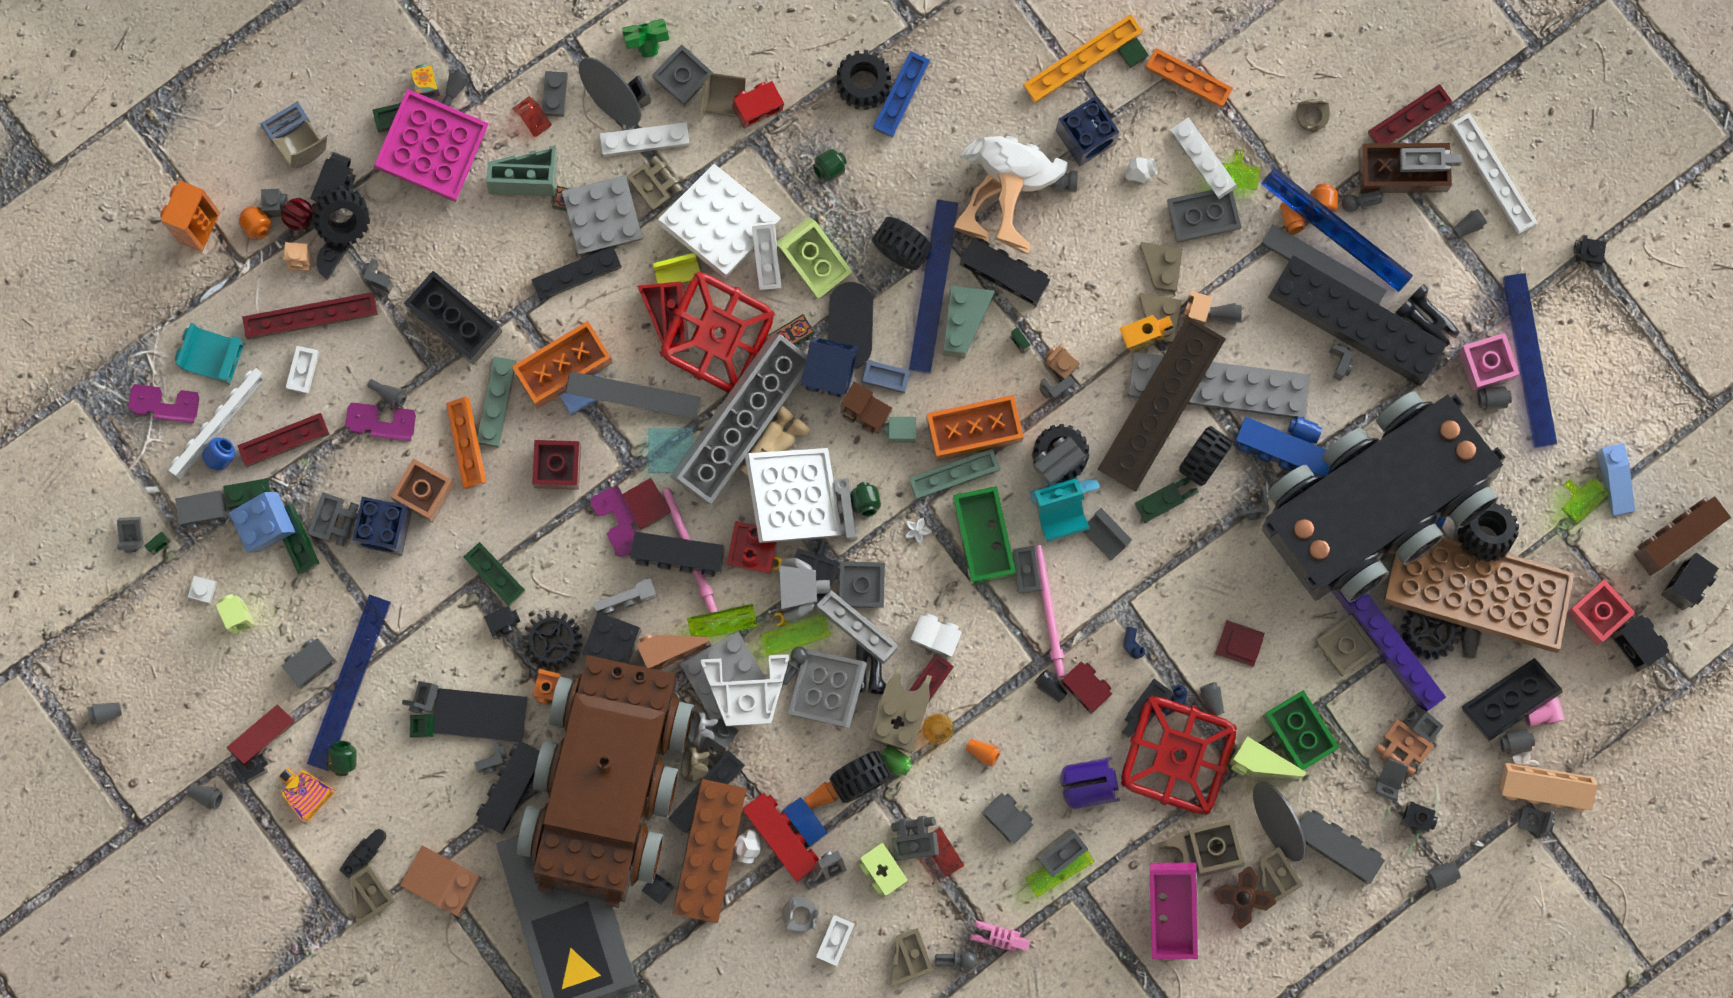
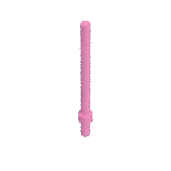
M671 489L663 490V496L671 511L670 514L679 537L690 540ZM693 570L700 588L698 592L701 599H704L709 614L718 612L712 597L714 593L711 586H708L705 576L701 575L702 572Z
M1036 545L1042 584L1041 594L1052 650L1050 651L1051 661H1054L1056 678L1065 677L1062 661L1064 653L1063 649H1060L1042 545Z

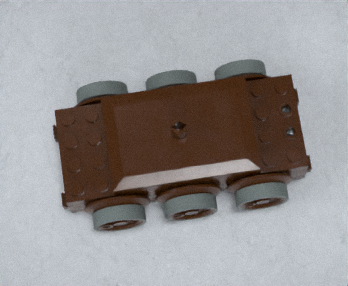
M587 655L583 673L579 674L575 680L565 677L558 679L553 696L549 724L564 728L565 738L559 744L549 741L542 743L535 769L533 789L548 792L549 802L543 809L527 806L517 844V855L532 858L533 865H535L533 870L534 880L536 884H539L537 887L538 891L552 894L553 887L606 898V906L619 908L620 902L626 901L629 884L634 886L638 880L653 884L660 858L663 834L648 831L647 824L644 823L645 816L647 821L653 815L669 817L677 784L678 769L664 766L662 758L659 757L660 753L662 756H665L668 750L679 753L684 752L694 707L693 704L679 703L678 696L675 694L676 674Z

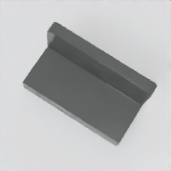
M1102 508L1087 522L1090 530L1083 531L1109 560H1113L1132 541Z
M1068 829L1037 853L1035 858L1042 863L1050 876L1054 877L1085 853L1088 848L1075 831Z

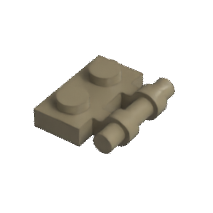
M657 156L650 160L654 166L650 170L645 164H642L627 175V179L653 212L671 200L667 193L668 190L672 189L676 195L683 191L679 185L680 181L676 176L673 177L667 170L668 166L664 161L661 162ZM658 174L666 181L662 185L655 178Z

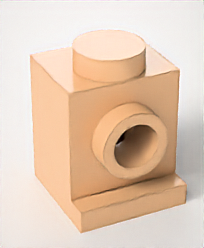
M285 242L284 261L287 264V270L310 271L311 249L308 244Z
M1191 291L1188 300L1192 301V303L1187 302L1184 314L1204 325L1212 297Z

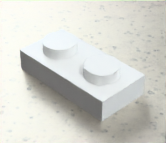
M296 346L286 384L287 390L309 394L319 356L318 350Z
M834 915L816 958L837 966L855 924Z

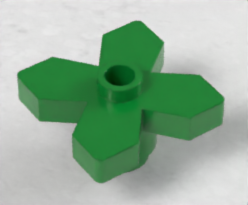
M664 19L622 28L627 49L637 47L642 57L657 55L660 48L659 42L670 39Z

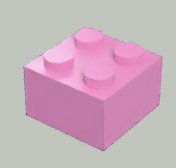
M1505 333L1463 345L1458 351L1472 392L1512 381L1519 375Z

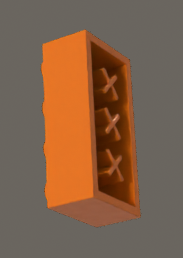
M179 180L177 185H174L170 191L168 205H165L161 210V221L179 243L203 252L220 215V211L203 189Z
M586 321L513 365L512 368L538 409L566 391L570 371L594 375L613 362L589 321Z
M1014 395L931 412L926 415L936 461L1022 443L1024 438Z

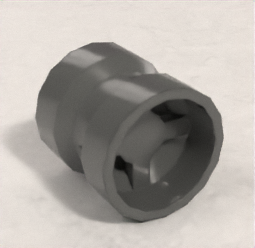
M1071 170L1069 173L1065 172L1054 183V191L1061 192L1067 189L1069 192H1076L1078 171Z

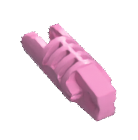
M975 920L974 926L991 931L989 938L979 934H971L970 940L1013 952L1016 951V948L1028 951L1030 940L1019 937L1020 932Z

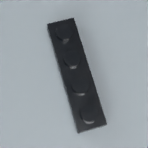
M611 246L531 280L540 301L618 270L622 266L614 247Z
M728 750L703 779L729 784L743 769L745 764ZM699 784L668 818L684 833L691 827Z

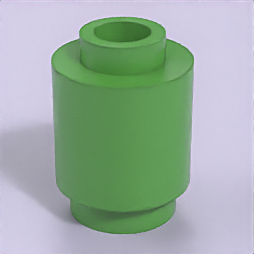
M886 746L881 754L890 772L898 777L902 774L906 776L913 766L910 763L912 758L896 748Z

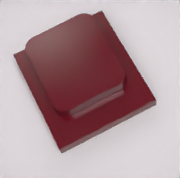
M652 478L623 493L640 530L652 525L671 512Z
M1226 620L1215 654L1254 667L1265 633Z

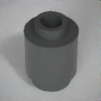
M1505 386L1483 388L1477 394L1479 408H1484L1485 410L1504 409L1512 402L1511 391L1507 390Z
M1527 729L1508 732L1505 733V736H1500V745L1503 754L1509 753V755L1532 751V746H1535V739L1533 733H1529Z
M1445 862L1427 870V876H1425L1428 887L1430 889L1434 888L1435 891L1453 885L1461 878L1454 862Z

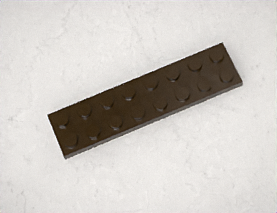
M1189 316L1186 317L1097 470L1134 492L1137 491L1226 338Z

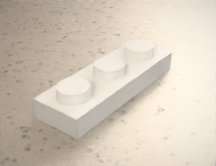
M774 222L752 224L759 290L782 288Z

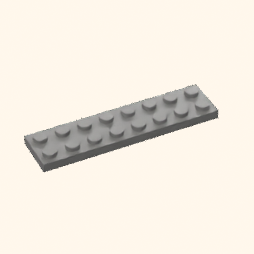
M1134 352L1129 397L1139 398L1164 357L1163 355ZM1212 362L1188 404L1297 418L1298 416L1305 418L1310 374Z

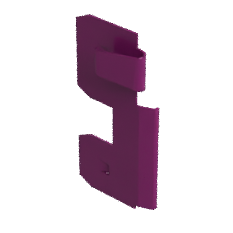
M134 384L131 388L128 409H133V414L146 416V412L150 411L154 412L153 418L194 423L195 417H197L199 405L198 392L180 390L177 395L176 405L161 403L162 391L160 387Z
M351 402L348 406L345 427H350V432L363 434L364 429L371 430L370 436L405 441H411V437L414 435L416 419L414 410L397 408L393 415V422L390 423L378 421L379 411L377 405Z
M617 485L593 496L590 503L597 516H604L613 511L619 525L610 529L607 536L617 556L625 557L631 554L634 533L639 532V530L634 531L631 526L636 520Z

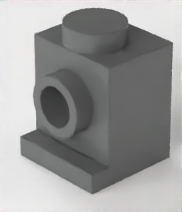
M279 188L261 189L262 212L267 214L268 217H281L283 207L288 202V195L282 194Z

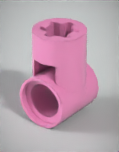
M1559 698L1552 699L1525 717L1527 725L1533 727L1544 722L1547 725L1565 720Z

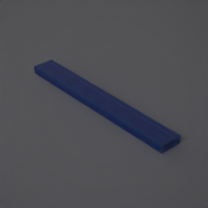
M1276 167L1261 182L1262 186L1398 292L1412 278L1413 274Z
M937 199L930 239L932 249L927 257L909 366L911 371L931 374L959 204L957 202Z
M1526 273L1507 275L1503 277V284L1534 448L1554 446L1557 444Z
M369 594L307 764L330 771L327 767V750L334 742L341 741L389 611L390 601Z

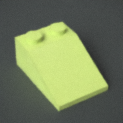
M810 217L806 218L777 241L779 251L818 299L852 273L850 267L817 222Z
M1248 736L1241 741L1228 763L1232 766L1231 770L1241 776L1246 774L1248 776L1299 780L1306 774L1302 769Z

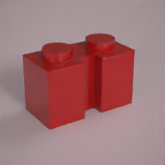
M773 81L767 84L766 82L759 83L754 87V90L749 92L742 91L738 93L733 99L732 107L743 128L759 122L764 117L768 118L783 111L784 102Z

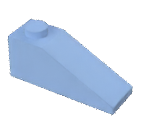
M1624 443L1601 448L1596 453L1612 516L1635 512L1630 464Z

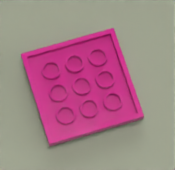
M407 89L374 168L456 202L489 123Z

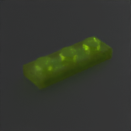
M753 604L687 618L691 636L711 637L758 626Z
M820 615L760 634L768 657L831 637L825 616Z
M1087 850L1054 877H1051L1045 867H1042L1026 877L1025 880L1037 898L1095 861Z

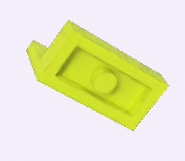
M694 253L653 263L658 284L679 281L682 284L690 282L695 273L700 272L697 256Z

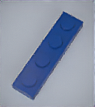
M910 51L873 126L874 130L891 138L894 137L930 63V59Z

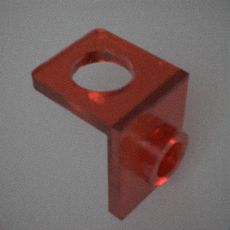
M530 96L512 108L521 117L534 137H537L552 125L539 104Z

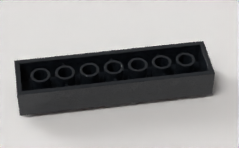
M1294 255L1268 296L1269 299L1420 387L1426 381L1447 345Z

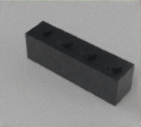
M972 238L960 259V266L1036 307L1050 283V279L1047 278L1048 275L1043 271L1030 269L1026 262L1010 258L1009 254L998 248L995 250L990 247L989 242L982 238H978V240Z
M635 532L630 558L632 561H635V565L642 567L655 564L658 565V569L671 570V567L680 568L679 571L692 574L694 570L702 572L701 575L715 577V574L721 575L725 547L720 544Z
M521 740L518 745L516 743L513 745L509 752L511 758L508 764L504 763L499 770L498 776H500L497 784L493 783L487 793V796H489L486 804L482 803L476 813L479 823L502 835L504 834L534 778L540 753L538 749Z

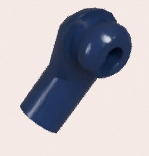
M1126 627L1123 642L1124 649L1132 658H1142L1145 655V649L1140 647L1135 641L1137 629Z
M1178 684L1173 688L1171 701L1185 705L1187 690L1183 685ZM1161 707L1165 716L1175 712L1173 710Z

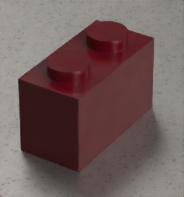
M1081 661L1060 682L1092 714L1112 695L1110 692L1112 688L1104 679L1100 681L1094 675L1096 671L1089 663L1084 664Z

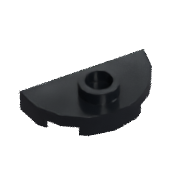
M331 241L319 250L317 268L326 280L329 279L352 245L350 242L347 243V246H342V243H339L338 246H333Z

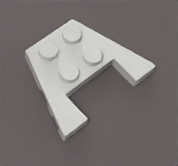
M789 654L769 656L770 679L723 682L722 659L701 660L702 667L726 727L772 724L789 662Z

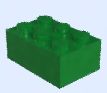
M1304 690L1262 715L1290 762L1302 770L1340 748Z

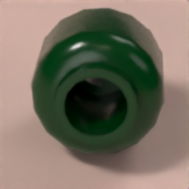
M829 149L815 158L813 169L820 180L832 181L844 174L847 161L843 153Z
M862 482L851 491V502L854 512L862 517H870L877 513L881 507V499L876 486L870 485L868 482Z
M348 741L334 742L327 750L328 769L335 772L337 776H346L349 772L355 770L357 766L356 748Z

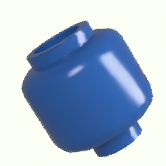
M226 438L210 440L202 452V459L206 466L217 471L227 468L235 456L234 446Z

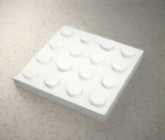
M713 164L658 219L657 224L723 278H726L754 249L752 224L774 222L776 226L781 218L718 166Z
M828 448L748 453L745 455L759 543L839 537L842 535Z

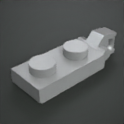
M1445 148L1400 149V172L1447 171L1451 169V166H1461L1462 154H1450V150H1445Z
M849 479L835 480V492L841 496L842 500L838 501L839 513L844 514V523H841L842 535L846 536L848 541H856L857 531L851 502Z

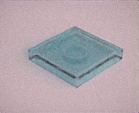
M648 428V473H673L693 445V428Z

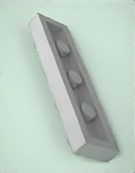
M832 590L816 605V609L883 665L898 650L899 646Z

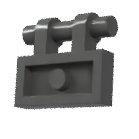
M322 492L307 534L330 542L332 534L337 535L336 545L344 547L346 540L350 538L352 523L357 519L358 514L356 512L359 505L351 502L348 510L342 508L344 499ZM339 515L345 517L341 529L335 527Z
M924 815L914 820L905 818L891 824L892 831H899L900 837L892 838L895 861L939 855L937 833H928V827L936 825L934 816L927 817ZM918 828V835L910 836V829Z

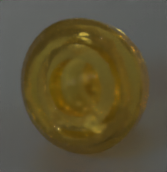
M932 714L923 724V734L932 744H944L953 736V722L944 714Z

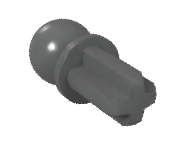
M1374 191L1365 194L1359 192V197L1352 194L1346 195L1342 200V207L1348 212H1353L1359 206L1365 209L1367 206L1381 204L1382 194L1380 191Z
M796 647L792 650L791 661L788 662L783 680L784 685H787L795 673L800 671L798 665L803 664L808 659V653L805 648Z
M954 951V954L935 955V966L954 967V970H956L957 965H960L965 970H971L977 964V958L972 952H964L960 956H957V951Z

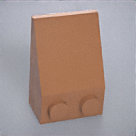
M652 634L639 639L640 643L636 644L646 667L655 670L663 669L711 647L708 637L656 635L653 637Z
M422 845L400 886L461 918L482 877Z

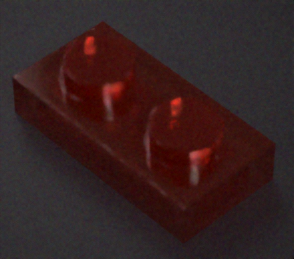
M941 827L933 831L937 833L939 855L932 856V858L946 878L965 865Z

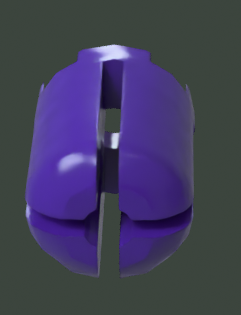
M1112 756L1067 765L1062 769L1060 782L1063 787L1107 779V782L1063 790L1064 801L1070 808L1079 809L1120 801V798H1115V791L1119 790L1116 772L1113 768H1110L1108 762L1113 760Z

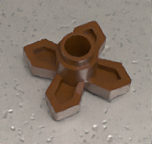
M1251 866L1238 874V888L1224 884L1214 891V895L1221 904L1235 905L1232 919L1240 929L1252 922L1253 907L1267 911L1277 903L1270 891H1255L1258 875ZM1243 893L1249 894L1250 899L1248 902L1242 900Z

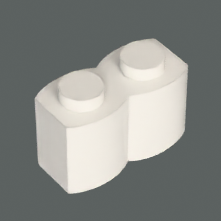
M926 613L925 616L920 615L910 642L951 658L962 632L958 630L959 626L950 622H946V625L938 622L936 616Z

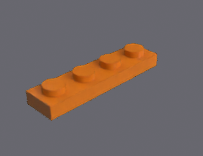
M1155 48L1145 67L1150 72L1220 108H1223L1233 87L1158 48Z
M462 397L447 402L446 406L463 488L469 489L485 484L487 482L470 399Z

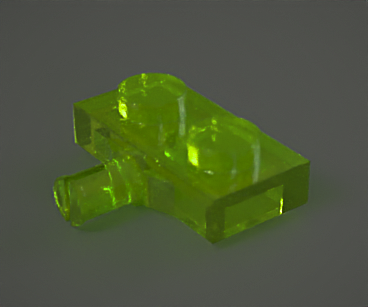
M1235 150L1234 162L1221 164L1236 183L1237 188L1257 190L1260 167L1243 164L1244 151L1240 150L1239 152V150Z
M1592 478L1586 485L1580 488L1569 479L1563 485L1572 495L1561 510L1577 525L1610 493L1595 478Z

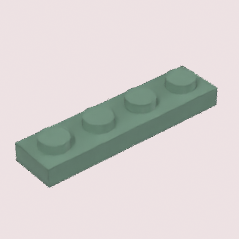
M494 356L477 436L479 444L499 448L514 378L512 366L517 364L516 360Z
M992 448L910 477L909 481L916 500L1000 471V467Z

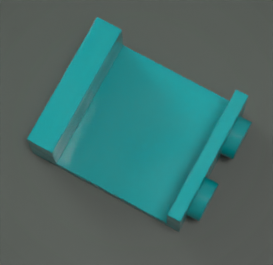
M190 323L189 328L184 330L182 336L184 341L182 348H179L176 352V365L180 369L230 384L245 343L241 338L234 336L232 338L200 329L194 323Z
M1077 478L1034 491L1041 529L1047 542L1090 530L1082 506L1084 494Z

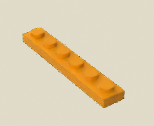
M1130 14L1025 82L1023 87L1036 104L1117 51L1120 47L1140 36L1143 30Z

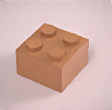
M412 459L391 498L394 502L406 505L410 511L433 523L455 484L452 479Z

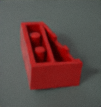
M681 281L637 286L661 344L674 317L673 312L675 308H678L685 293V287ZM682 319L670 347L689 341L688 323L686 320ZM687 348V349L681 350V351L676 352V353H680V352H690V351H689V348Z

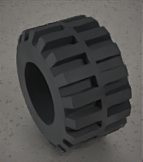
M859 50L854 51L853 56L848 54L846 60H842L840 67L837 69L836 84L840 98L846 100L848 106L853 104L854 109L858 110L860 106L864 107V110H868V106L872 105V108H875L878 102L882 104L885 96H888L891 86V72H889L888 63L885 64V59L882 56L878 58L876 52H873L872 55L868 54V50H864L862 54L859 53ZM859 71H868L876 77L877 82L871 88L859 89L852 84L851 77Z
M339 185L338 189L331 186L328 192L324 189L321 192L322 196L317 195L315 198L316 203H313V212H311L315 229L320 238L324 237V241L328 244L332 241L333 246H338L339 243H342V246H347L348 242L354 244L356 243V238L361 240L364 237L363 232L367 233V224H370L369 212L364 198L361 197L357 190L354 192L353 188L349 186L347 189H344L343 185ZM344 208L353 212L350 219L343 223H334L328 219L330 214L337 209Z
M886 217L872 238L873 244L883 255L910 270H918L932 249L931 243L921 232L908 223L894 217Z
M1059 424L1057 427L1052 425L1048 430H1043L1036 439L1032 453L1033 464L1036 463L1035 458L1043 451L1048 453L1049 447L1058 439L1063 437L1065 440L1071 437L1085 454L1086 459L1059 481L1066 482L1076 479L1083 472L1089 459L1087 439L1085 436H1081V431L1078 429L1075 431L1071 425L1068 427H1064V424Z
M1212 426L1207 427L1179 466V472L1200 487L1205 485L1232 447L1233 441Z
M1495 502L1478 518L1458 528V541L1463 543L1461 547L1463 550H1468L1467 554L1469 556L1474 555L1479 561L1482 558L1485 562H1490L1491 559L1498 561L1500 557H1505L1518 537L1519 524L1516 523V516H1512V511L1505 509L1504 504L1498 505ZM1479 526L1492 529L1497 536L1484 533Z
M872 751L841 767L829 779L842 803H848L881 786L890 779L892 774L880 752Z

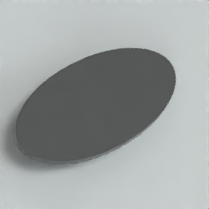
M587 57L581 60L579 63L580 78L594 102L617 122L627 126L638 124L641 120L640 105L625 80L609 65L596 58Z
M1265 781L1258 782L1253 789V801L1263 829L1275 847L1280 846L1288 859L1292 861L1302 860L1306 853V843L1296 814L1285 797L1273 785Z

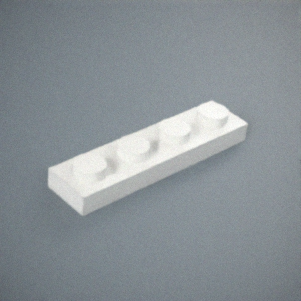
M1189 117L1170 129L1218 199H1221L1237 188L1236 183Z
M687 122L600 134L603 157L690 146Z

